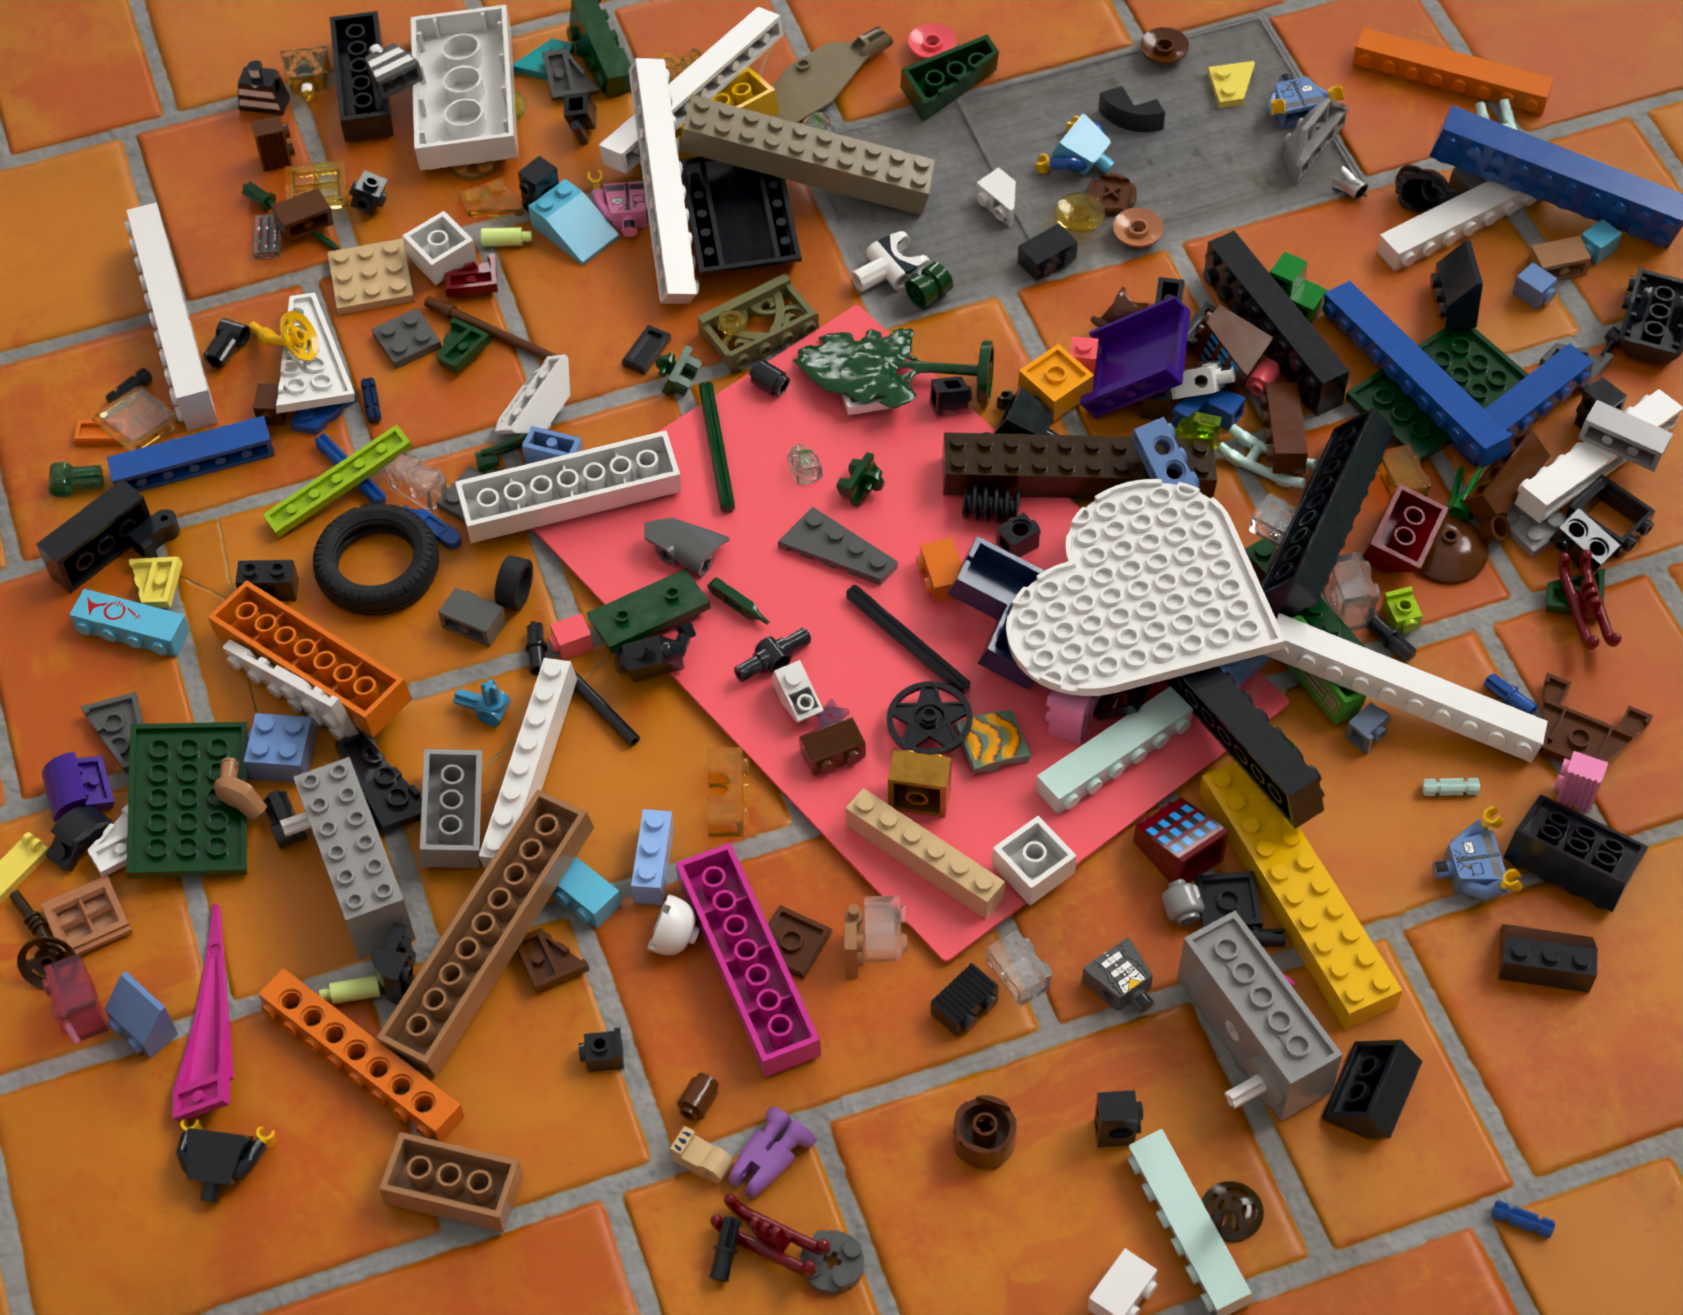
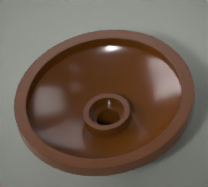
M1445 515L1424 563L1417 573L1430 581L1440 584L1454 585L1468 582L1483 571L1489 555L1488 543L1481 538L1479 529L1469 521L1460 517Z

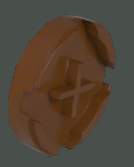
M1119 174L1100 175L1099 179L1095 180L1094 178L1087 187V202L1089 206L1097 213L1105 216H1117L1122 211L1133 208L1136 203L1137 191L1135 185L1130 183V179Z

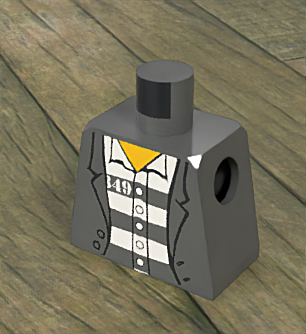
M1128 937L1083 967L1082 982L1115 1010H1122L1132 1003L1140 1013H1144L1154 1003V1000L1147 994L1152 984V973Z

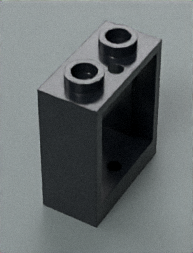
M1601 474L1568 506L1565 516L1568 519L1578 508L1581 509L1620 544L1611 554L1618 558L1624 551L1630 552L1641 535L1645 537L1654 526L1652 519L1655 510ZM1601 500L1635 523L1622 538L1587 514Z

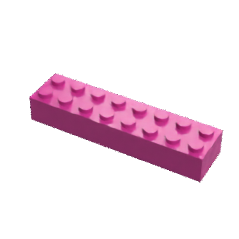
M728 843L676 862L678 882L688 904L695 912L696 923L700 928L702 937L764 1078L820 1057V1038L732 844Z

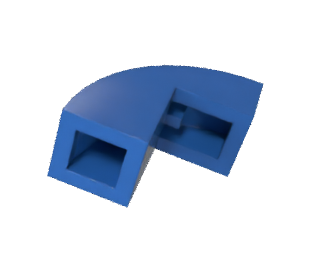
M1226 391L1187 397L1174 407L1171 424L1174 428L1190 435L1200 420L1204 418L1229 430L1242 417L1246 397Z

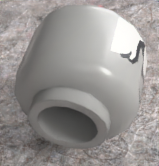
M1176 880L1168 884L1169 889L1161 897L1167 918L1171 922L1177 923L1178 926L1190 925L1200 920V914L1204 911V904L1199 888L1193 883H1186L1185 880Z

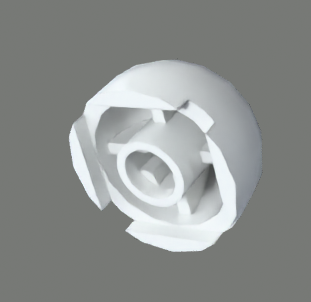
M670 894L667 895L653 929L654 935L648 943L647 950L670 956L681 953L688 943L694 945L700 928L695 926L696 915L693 908L687 902Z

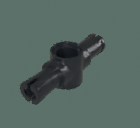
M802 627L786 638L780 637L777 640L772 636L764 638L757 644L752 658L734 667L735 676L743 683L759 672L764 673L770 670L773 673L775 670L787 666L791 661L793 652L811 643L809 632Z

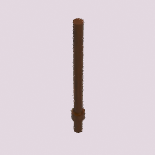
M429 296L424 301V306L440 312V316L451 320L454 317L543 360L548 356L557 355L462 312L449 302L443 303Z

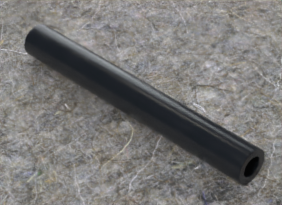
M575 671L577 682L574 690L630 747L636 745L640 740V736Z

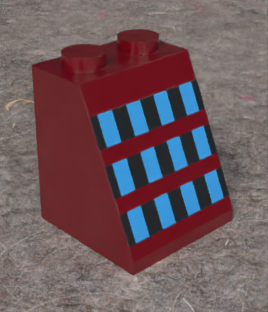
M1180 797L1173 803H1165L1150 818L1148 816L1142 818L1135 826L1133 842L1170 883L1176 880H1185L1186 883H1191L1194 881L1195 876L1203 875L1223 862L1229 831Z

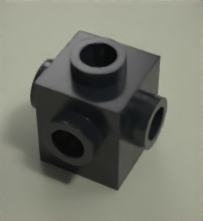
M364 170L359 181H353L349 195L353 196L350 206L374 215L377 208H382L386 201L387 194L384 191L388 179Z

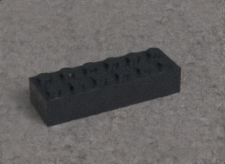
M378 11L329 17L339 115L345 142L394 135L390 98L388 97L384 100L380 98L369 76L365 61L366 56L369 55L368 50L372 45L379 44L384 48Z

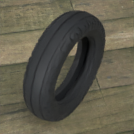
M383 503L359 506L360 508L356 507L346 511L345 514L339 515L323 530L317 540L313 553V572L316 582L331 602L355 614L369 616L384 615L406 608L407 605L417 601L429 589L438 570L439 548L433 531L420 516L401 506ZM376 533L397 535L405 539L414 549L413 559L408 569L398 578L385 584L373 586L356 584L346 579L338 569L339 560L344 550L357 539Z

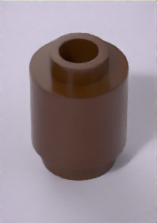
M698 1073L696 1077H692L677 1102L680 1114L691 1121L703 1119L718 1095V1082L705 1073Z

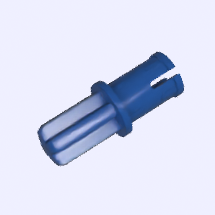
M1495 673L1489 675L1484 681V687L1503 700L1502 703L1531 715L1536 711L1538 707L1536 703L1520 693L1517 686L1512 687Z

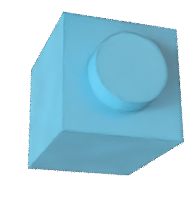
M1604 219L1581 235L1591 256V262L1594 265L1599 264L1617 251L1622 235L1620 231Z

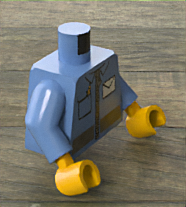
M1285 73L1281 75L1279 83L1275 85V91L1269 97L1266 111L1270 115H1277L1280 129L1295 127L1301 117L1304 118L1312 108L1326 98L1334 101L1344 100L1343 87L1335 86L1326 91L1314 84L1308 77L1294 79L1291 73Z
M1491 806L1485 809L1483 821L1481 819L1477 820L1451 840L1446 850L1445 860L1432 863V872L1435 879L1450 877L1455 892L1465 893L1482 901L1504 894L1508 888L1513 892H1519L1523 886L1519 880L1513 881L1521 877L1517 870H1505L1493 830H1488L1490 826L1498 828L1503 825L1504 819L1501 816L1491 820L1492 816L1499 812L1496 807Z

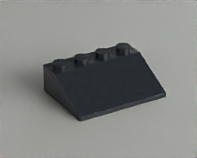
M1540 794L1515 830L1503 858L1518 868H1524L1538 875L1544 881L1553 882L1565 888L1572 895L1581 896L1591 901L1598 908L1613 912L1649 846Z

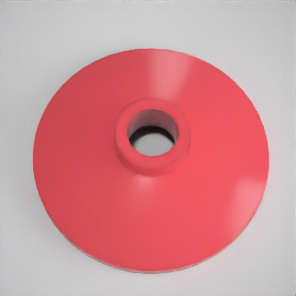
M928 23L918 26L911 32L908 44L915 55L927 59L956 47L957 38L949 27L938 23Z

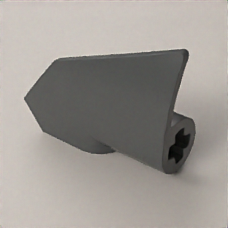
M675 518L644 523V538L655 545L656 554L662 561L669 565H673L677 561L681 566L699 576H704L713 563V553L720 546L730 541L728 536Z

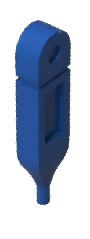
M406 505L403 506V508L411 510L420 516L431 528L436 540L439 543L441 542L443 546L448 549H457L461 545L459 532L452 527L450 528L448 524L425 509H411Z

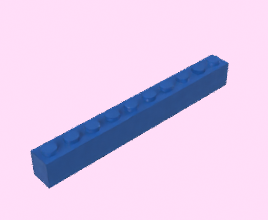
M1351 281L1324 293V305L1322 308L1325 316L1331 319L1343 334H1347L1354 341L1357 348L1362 349L1370 357L1371 361L1386 373L1389 379L1394 380L1401 387L1404 394L1410 396L1422 411H1425L1434 419L1436 425L1442 427L1450 435L1451 439L1467 452L1472 460L1485 467L1510 454L1512 435Z

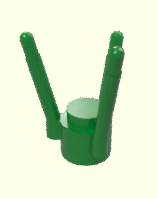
M1460 466L1458 468L1451 497L1446 505L1450 515L1465 520L1468 518L1474 519V516L1463 500L1475 486L1483 470L1482 466H1478L1465 492L1459 495L1458 491L1463 467Z

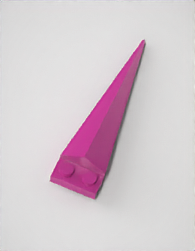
M216 903L212 906L206 959L193 1024L173 1088L172 1119L181 1122L183 1119L189 1120L230 1105V1082L234 1079L221 907Z

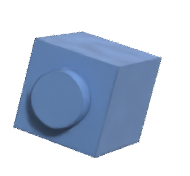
M1532 263L1516 277L1512 293L1537 310L1544 303L1548 304L1553 300L1556 295L1555 287L1558 279L1535 263Z

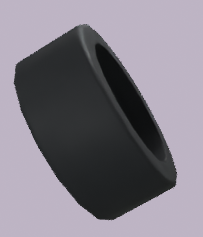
M512 555L504 559L496 579L495 603L518 611L522 609L529 596L533 579V564L529 559Z

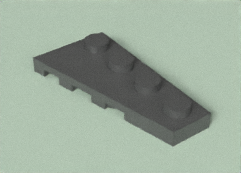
M814 507L778 541V548L786 551L788 549L795 550L802 557L808 559L813 557L825 562V565L832 568L841 567L848 570V573L878 585H882L898 568V561Z

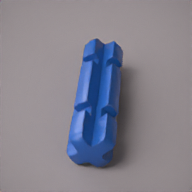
M1501 1200L1495 1202L1491 1212V1216L1497 1220L1504 1221L1506 1219L1508 1224L1532 1233L1533 1230L1538 1231L1537 1235L1545 1238H1550L1555 1228L1554 1220L1544 1216L1543 1219H1540L1536 1213L1517 1206L1511 1208L1509 1203Z

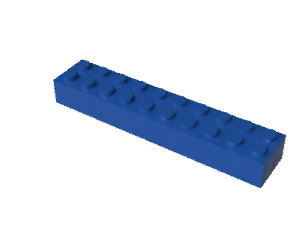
M1451 105L1439 129L1429 157L1441 163L1452 165L1464 172L1478 175L1488 181L1504 185L1511 190L1519 191L1537 200H1543L1556 205L1560 209H1566L1579 214L1584 218L1597 222L1604 219L1618 230L1667 249L1683 227V193Z

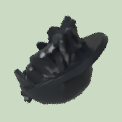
M1406 164L1397 173L1395 193L1399 194V204L1402 205L1403 209H1411L1415 213L1427 212L1458 195V191L1455 188L1450 189L1446 178L1434 169H1422L1412 164Z

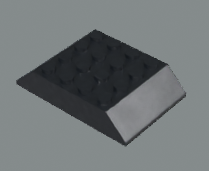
M704 157L679 160L683 167L681 175L682 185L686 189L685 204L689 211V226L699 275L802 261L785 179Z

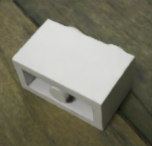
M1125 1248L1090 1295L1087 1309L1095 1315H1138L1140 1308L1137 1306L1143 1298L1149 1300L1158 1286V1283L1155 1282L1157 1269Z

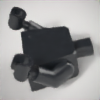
M1021 387L1014 395L1011 391L1005 390L1001 393V397L997 398V408L1003 410V414L994 434L1059 435L1049 428L1054 417L1053 412L1042 403L1038 396L1032 395L1024 387Z
M691 620L684 625L680 623L675 626L678 632L676 640L656 635L622 645V649L614 652L616 671L619 674L628 673L634 682L685 669L683 657L687 652L690 639L696 636Z

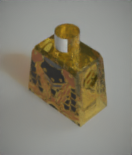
M326 46L280 51L284 71L293 95H300L303 100L309 101L314 99L315 93L324 92L327 89L330 61Z

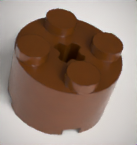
M981 1095L977 1096L974 1100L964 1102L958 1108L954 1117L953 1142L956 1155L977 1168L997 1169L1011 1156L1016 1142L1017 1122L1006 1102L994 1096Z

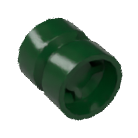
M932 262L922 269L921 275L916 273L905 282V290L908 297L921 309L928 307L936 301L937 297H942L953 289V280L950 273L939 262Z

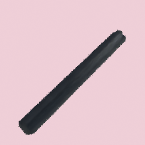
M852 585L846 591L847 599L944 682L956 688L962 694L969 690L970 681L858 585Z

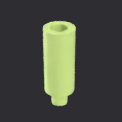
M522 227L481 228L482 247L523 246V242L532 241V231H523Z
M377 975L333 982L329 984L330 988L319 990V996L326 1001L331 1000L333 1005L381 997V987Z

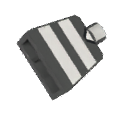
M375 44L369 48V55L366 56L365 61L369 76L382 100L423 81L419 62L397 44H390L384 48L379 44Z

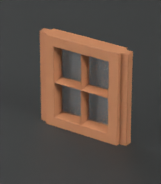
M108 875L41 904L54 937L68 943L76 952L77 957L132 933V929Z

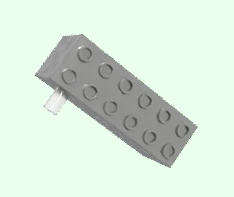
M350 757L294 776L293 778L305 812L280 820L285 836H289L311 828L359 960L371 956L373 946L385 948L394 922L406 925L409 937L415 940L402 893Z

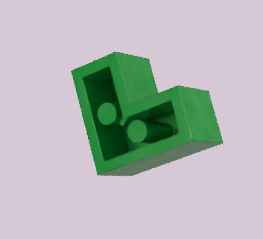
M1284 252L1270 270V274L1312 325L1323 310L1324 293L1328 289L1305 279L1307 261Z

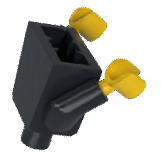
M196 1118L195 1124L189 1127L187 1119H183L180 1122L183 1132L180 1135L175 1153L182 1171L187 1174V1179L203 1181L200 1200L219 1203L222 1184L238 1185L239 1181L244 1180L258 1164L266 1149L271 1148L275 1144V1131L273 1130L270 1136L263 1137L264 1127H258L256 1130L257 1140L253 1141L254 1136L203 1130L198 1118Z

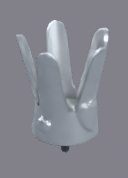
M1344 166L1341 167L1342 173L1346 176L1343 181L1337 178L1331 179L1336 184L1333 187L1348 193L1354 200H1358L1362 196L1367 197L1365 192L1368 189V184L1361 181L1350 166V171Z

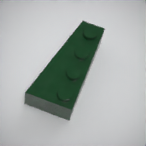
M571 0L569 27L566 30L567 37L576 47L578 56L584 60L587 71L593 75L596 86L602 90L605 97L631 92L629 78L631 64L624 48H619L618 35L615 29L610 30L607 21L609 20V15L606 9L601 10L599 6L601 0Z
M988 34L902 68L900 88L924 122L997 70L999 51Z

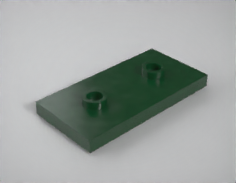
M683 569L586 614L589 622L609 652L614 653L622 649L624 644L645 639L711 609L709 600L688 571Z

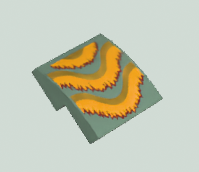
M1012 710L991 712L973 717L970 734L961 744L973 773L999 771L1002 764L1027 763L1032 756ZM966 719L956 723L954 726L958 737L965 727Z

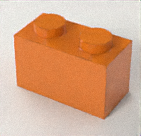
M952 537L920 544V556H916V563L919 572H924L926 577L923 578L926 594L931 593L934 604L956 599L948 595L961 566Z

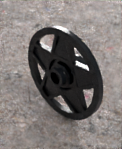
M935 681L920 682L906 687L894 697L887 711V728L893 741L903 750H912L916 753L928 755H944L958 748L967 739L973 723L972 709L967 698L956 688ZM938 690L951 694L958 701L942 702ZM920 691L917 703H900L908 695ZM966 716L965 727L957 738L951 725ZM893 718L908 725L903 738L895 730ZM928 739H932L942 746L932 749L918 748Z

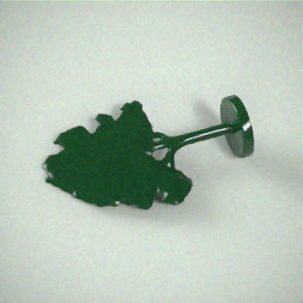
M911 328L893 330V334L882 338V333L870 329L866 331L867 337L859 341H854L852 333L849 332L828 333L818 337V339L824 342L823 345L805 346L798 350V358L793 359V362L809 375L808 378L823 387L827 392H834L839 395L848 394L849 397H854L862 404L870 403L880 396L884 398L879 403L888 408H898L910 403L916 398V394L909 383L915 375L921 373L976 376L978 403L989 404L991 398L994 371V342L984 340L981 343L978 365L923 362L910 355L912 351V336L914 335ZM896 369H912V371L903 375L896 374Z

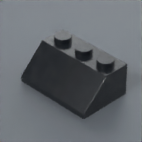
M1464 241L1436 263L1435 273H1431L1430 287L1435 289L1434 302L1438 303V317L1443 319L1445 328H1477L1483 281L1471 241Z
M1502 924L1498 979L1590 993L1597 977L1598 949L1593 937Z
M1402 1039L1355 1041L1321 1118L1328 1123L1366 1139H1390L1423 1061Z

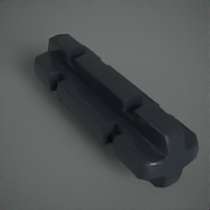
M145 368L139 369L135 372V377L133 375L116 387V391L112 390L105 396L108 404L113 408L123 403V398L124 400L128 399L142 388V384L146 385L152 380L151 373Z

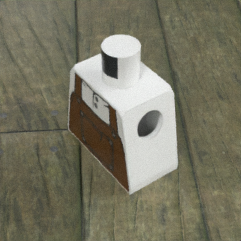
M1220 360L1184 364L1182 385L1171 389L1172 399L1215 393L1223 388L1225 383L1236 381L1235 369L1233 366L1222 368Z

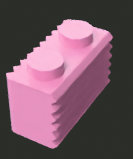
M1574 751L1571 760L1564 759L1554 787V790L1559 791L1556 801L1558 803L1562 802L1563 805L1568 804L1569 807L1573 806L1575 809L1579 808L1580 811L1585 810L1586 813L1590 812L1608 762Z

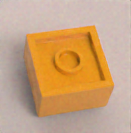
M1057 344L1019 370L1018 390L1024 387L1032 395L1038 396L1042 403L1053 412L1054 417L1052 421H1055L1080 404L1082 395L1093 391L1094 375L1061 345Z

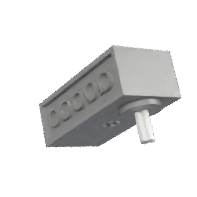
M1233 911L1185 937L1177 978L1249 1077L1248 1080L1225 1092L1228 1104L1235 1109L1259 1095L1282 1121L1332 1093L1343 1054L1238 913Z

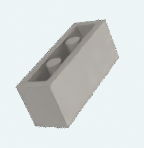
M1596 400L1583 424L1578 439L1654 472L1668 447L1673 433Z

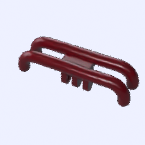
M1585 549L1580 555V572L1583 582L1579 593L1576 592L1570 575V555L1568 553H1561L1558 559L1559 578L1583 646L1587 650H1595L1599 645V638L1592 636L1586 619L1590 618L1597 619L1606 644L1610 647L1618 646L1622 637L1618 632H1613L1591 569L1592 552Z
M731 1193L724 1197V1203L733 1213L750 1222V1228L756 1236L755 1239L739 1231L738 1245L801 1276L812 1277L817 1273L816 1264L812 1260L802 1262L784 1252L791 1242L813 1254L825 1256L831 1250L830 1244L826 1239L822 1238L816 1241L750 1209ZM715 1214L711 1217L710 1223L720 1233L723 1218Z

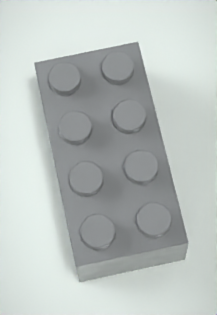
M424 749L420 867L479 868L482 750Z

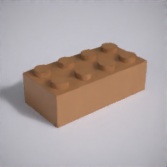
M400 1132L379 1190L385 1204L504 1233L523 1178L520 1161Z

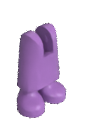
M773 1106L767 1110L765 1115L768 1122L767 1126L763 1131L755 1130L737 1159L728 1179V1182L737 1188L743 1184L750 1174L754 1175L745 1190V1194L752 1199L763 1192L795 1160L794 1154L790 1152L794 1147L799 1145L803 1148H811L817 1142L815 1136L803 1124L795 1119L791 1121L787 1113ZM785 1132L779 1142H774L780 1133Z

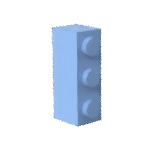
M643 809L631 883L634 903L663 905L674 835L672 811Z

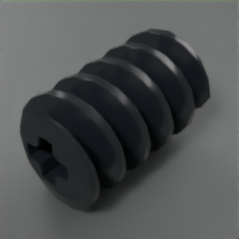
M976 485L973 486L971 492H967L966 488L962 516L964 519H967L972 512L973 519L979 520L983 513L985 522H989L992 515H994L996 523H1000L1003 516H1005V521L1007 522L1019 514L1020 491H1017L1014 498H1011L1009 490H1006L1003 497H1000L998 488H995L992 495H989L987 487H984L981 494H978Z

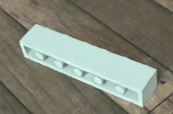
M1171 686L1143 704L1139 712L1128 714L1037 775L1036 791L1057 814L1065 809H1072L1079 803L1081 798L1087 794L1096 793L1103 783L1111 778H1118L1127 767L1144 760L1149 752L1155 748L1160 749L1165 746L1171 737L1177 733L1182 734L1187 731L1191 726L1193 708Z
M1160 1129L1128 1145L1131 1154L1127 1158L1128 1163L1135 1175L1139 1173L1142 1175L1145 1183L1141 1186L1149 1202L1155 1200L1160 1210L1156 1212V1215L1164 1229L1169 1227L1172 1231L1174 1238L1170 1240L1179 1257L1182 1255L1186 1257L1189 1265L1185 1269L1194 1285L1197 1283L1201 1285L1204 1293L1200 1297L1209 1313L1214 1311L1216 1315H1230L1253 1303L1252 1293L1164 1131Z

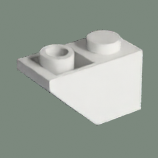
M997 168L976 182V200L982 207H986L999 221H1003L1009 227L1014 225L1016 181L1000 168Z
M800 660L773 672L771 682L782 705L797 723L824 712Z

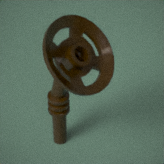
M19 890L13 891L9 898L25 918L24 923L28 929L31 930L33 935H37L36 938L26 942L19 951L17 966L20 974L27 982L42 989H58L68 985L75 978L79 967L76 952L65 941L51 937L47 929L48 923L41 914L33 910ZM36 945L39 949L36 951L34 959L26 960L27 952ZM65 961H70V970L62 976L59 970H61ZM35 969L42 975L50 976V979L39 977L31 970Z
M1234 1181L1221 1182L1212 1186L1202 1198L1203 1205L1224 1241L1239 1242L1252 1237L1262 1224L1264 1216L1262 1202L1256 1192L1245 1184ZM1226 1189H1238L1247 1195L1243 1198L1235 1193H1227ZM1215 1194L1218 1197L1213 1205L1214 1213L1209 1214V1202ZM1223 1200V1209L1219 1211L1218 1205ZM1251 1205H1255L1256 1216L1252 1224L1249 1225L1247 1221L1251 1216ZM1246 1206V1215L1242 1217V1208ZM1221 1220H1223L1222 1226H1221V1228H1220L1217 1224H1218ZM1236 1224L1238 1225L1239 1231H1234Z

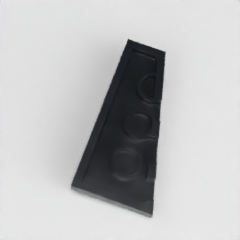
M363 733L335 742V749L341 760L350 757L369 810L382 834L421 820L422 797L420 796V791L414 785L410 786L402 777V773L385 760V756Z

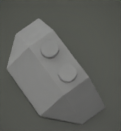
M1326 98L1312 108L1304 118L1301 117L1296 124L1295 130L1286 135L1283 141V146L1285 147L1283 158L1294 184H1299L1344 127L1349 106Z

